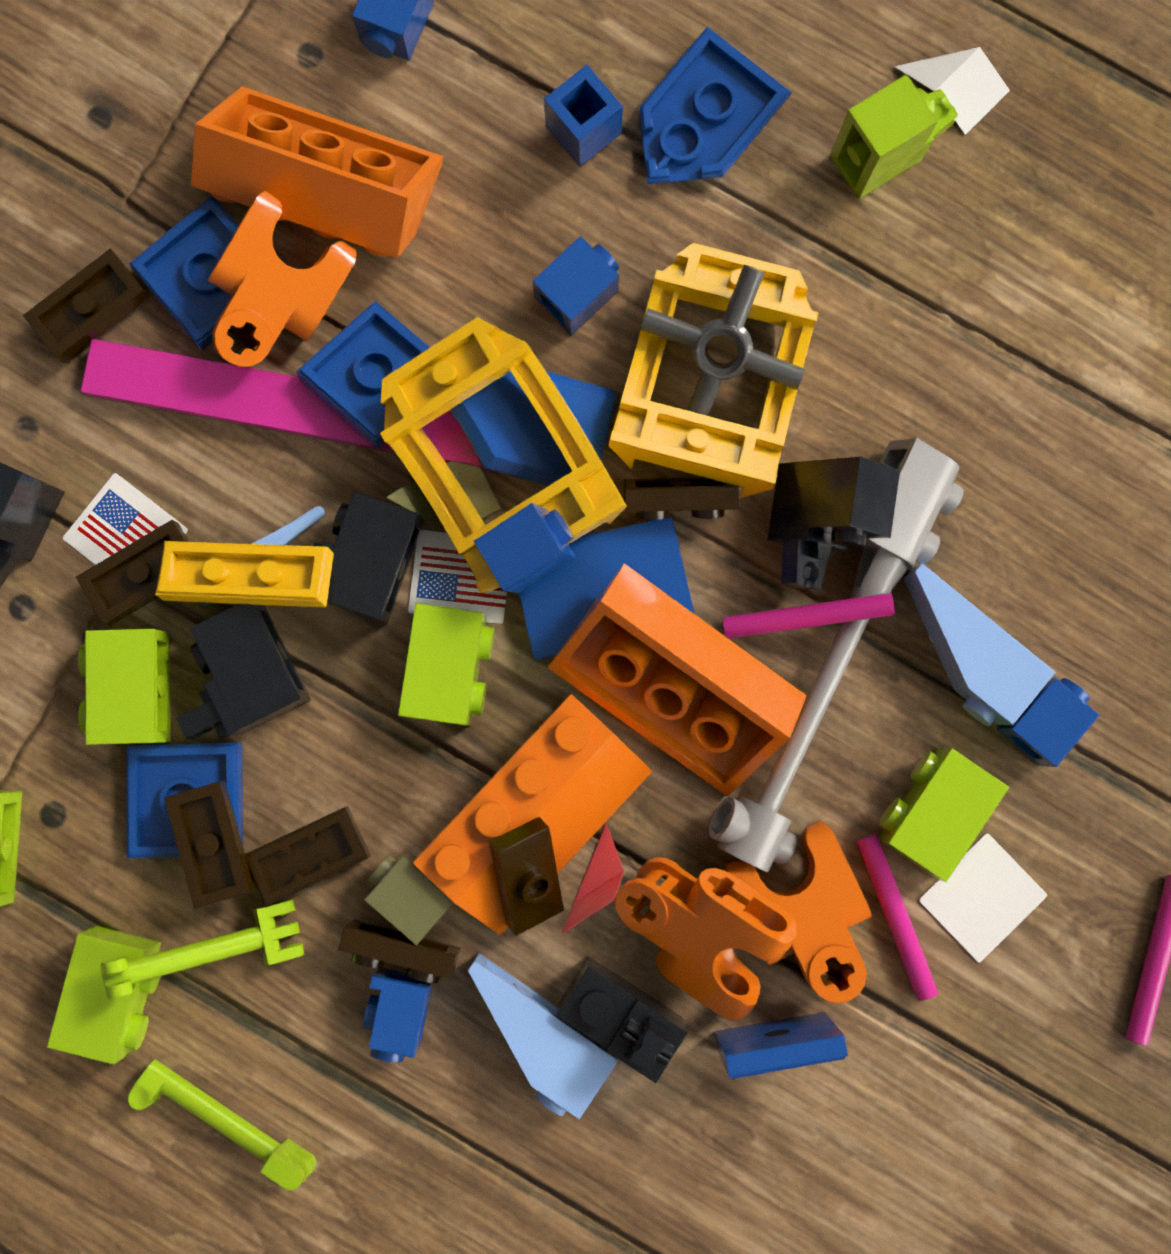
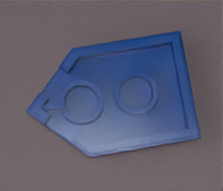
M707 26L639 108L647 185L724 177L787 101L792 92Z
M546 371L601 460L615 402L614 391ZM511 372L506 373L449 410L453 418L457 419L474 447L472 450L484 469L546 486L553 484L572 472L552 435Z

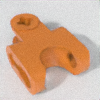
M266 190L260 193L252 202L207 280L231 295L215 323L212 339L218 355L226 362L239 367L253 366L260 363L269 354L283 328L306 342L324 317L352 269L357 255L354 247L344 241H339L326 247L319 260L310 268L295 269L287 266L278 258L273 248L272 240L275 225L282 214V204L277 197ZM245 323H248L252 327L249 336L256 341L255 347L252 350L242 347L236 354L231 350L234 341L227 335L228 329L231 326L242 328Z
M818 820L808 825L802 832L801 842L809 862L808 874L802 884L794 890L786 892L771 891L762 882L755 867L738 858L725 864L726 872L736 876L781 906L796 921L797 934L791 947L777 959L766 961L768 966L793 954L806 982L824 1000L840 1004L853 1000L861 993L866 983L867 972L864 961L848 928L871 918L872 915L833 831L825 823ZM832 957L840 964H846V966L839 970L841 980L833 983L827 976L821 977V975L828 971L825 961Z
M662 857L647 860L637 871L636 878L627 881L617 892L615 898L616 911L622 922L631 930L643 935L660 947L655 958L656 966L660 973L704 1006L729 1021H737L749 1015L756 1005L760 993L759 978L739 960L734 949H741L764 961L775 960L789 950L797 934V924L791 914L736 876L725 870L710 868L702 871L697 879L683 870L676 862ZM662 876H665L666 880L660 886L657 885L656 882ZM648 904L650 906L649 910L644 915H641L639 912Z

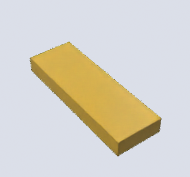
M165 541L155 595L163 601L326 608L334 553L329 547Z

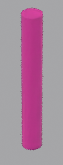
M892 593L728 616L723 618L725 636L730 639L893 616L895 611Z
M874 833L856 840L857 846L918 1001L933 998L939 992L878 835Z
M1168 874L1164 882L1125 1035L1126 1039L1146 1046L1149 1044L1171 958V875Z

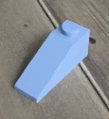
M923 563L910 569L903 579L953 689L966 699L962 707L973 718L986 726H990L993 722L996 725H1013L1056 672Z
M478 953L468 972L527 1080L538 1091L535 1095L536 1099L547 1109L559 1116H563L568 1111L580 1119L617 1064L618 1059L608 1053L606 1048L557 1017L558 1007Z

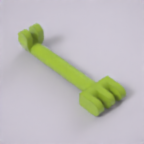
M290 899L273 903L267 907L254 908L253 913L256 927L128 961L124 956L101 962V974L108 999L133 993L132 984L258 949L262 950L264 964L268 966L305 955L303 943H293L280 948V938L300 933L298 921L276 926L274 916H283L295 911L294 900Z
M156 1059L149 1064L128 1095L129 1105L135 1110H143L157 1102L164 1094L264 1162L265 1165L260 1172L286 1190L297 1189L316 1168L314 1155L288 1138L282 1144L278 1143Z

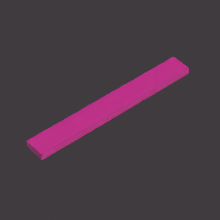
M97 339L91 340L81 392L86 396L395 453L387 443H384L379 449L375 448L301 383L296 376L239 367L237 365ZM450 411L422 427L446 463L454 461L478 466L481 470H487L481 465L472 450L474 447Z

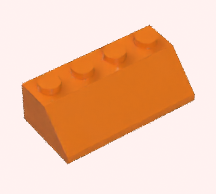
M242 86L195 123L191 186L211 193L217 200L228 203L238 202L249 207L254 199L266 190L277 197L282 204L280 221L289 220L312 228L316 234L322 237L340 238L363 246L366 251L373 255L391 256L398 259L416 236L442 167L443 156Z
M625 563L598 595L547 667L727 797L791 737L807 696Z
M571 694L417 857L413 864L452 902L501 935L508 926L505 921L489 841L540 817L550 828L557 873H559L653 771Z

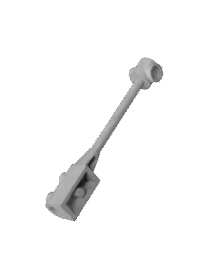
M918 438L890 441L879 462L900 470L891 538L866 539L865 547L860 548L863 550L851 598L891 593L907 570L913 568L915 562L920 564L929 562L936 554L940 545V537L930 531L939 512L943 515L952 513L962 500L963 487L954 482L960 469L959 465ZM869 619L842 623L801 709L791 737L785 742L757 803L743 796L740 797L739 801L732 797H727L716 808L710 821L709 835L712 839L719 842L717 845L719 849L766 872L769 871L773 862L784 865L791 859L797 844L796 836L788 832L792 820L777 812Z

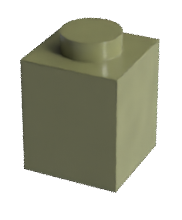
M409 851L398 861L389 855L367 880L375 888L366 897L365 901L417 946L453 902L413 864L417 857Z

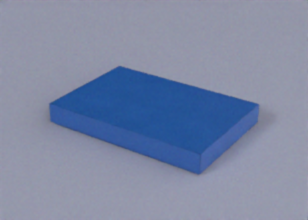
M672 516L666 519L653 520L578 538L569 544V547L576 556L575 558L519 593L534 661L555 657L595 599L624 563L694 613Z

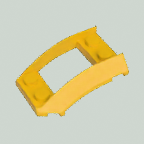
M696 243L690 244L678 253L675 262L665 270H656L646 312L650 308L674 317L678 299L726 311L743 265L746 264L764 271L765 274L748 318L782 326L783 329L775 357L803 368L818 312L812 311L807 301L806 293L808 288L799 270ZM640 330L608 446L631 470L634 460L638 459L720 482L738 485L742 487L739 498L772 490L776 482L778 464L784 447L797 390L768 380L756 429L653 402L651 398L667 339Z
M476 317L382 379L381 404L385 405L384 431L380 434L385 443L392 447L422 490L458 553L464 556L477 580L476 585L481 593H487L501 586L474 543V540L530 503L544 507L548 512L554 509L559 512L573 534V539L567 542L568 545L605 522L611 524L627 507L577 419L525 341ZM511 372L552 435L572 472L485 525L469 497L422 427L506 373Z

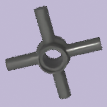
M744 264L723 318L711 320L701 328L648 308L640 329L692 349L695 364L702 372L687 411L708 416L722 380L732 379L740 375L744 370L795 390L798 389L805 369L753 349L751 335L744 327L765 274L764 271ZM716 335L730 336L737 343L739 354L728 363H719L710 357L707 350L708 341Z

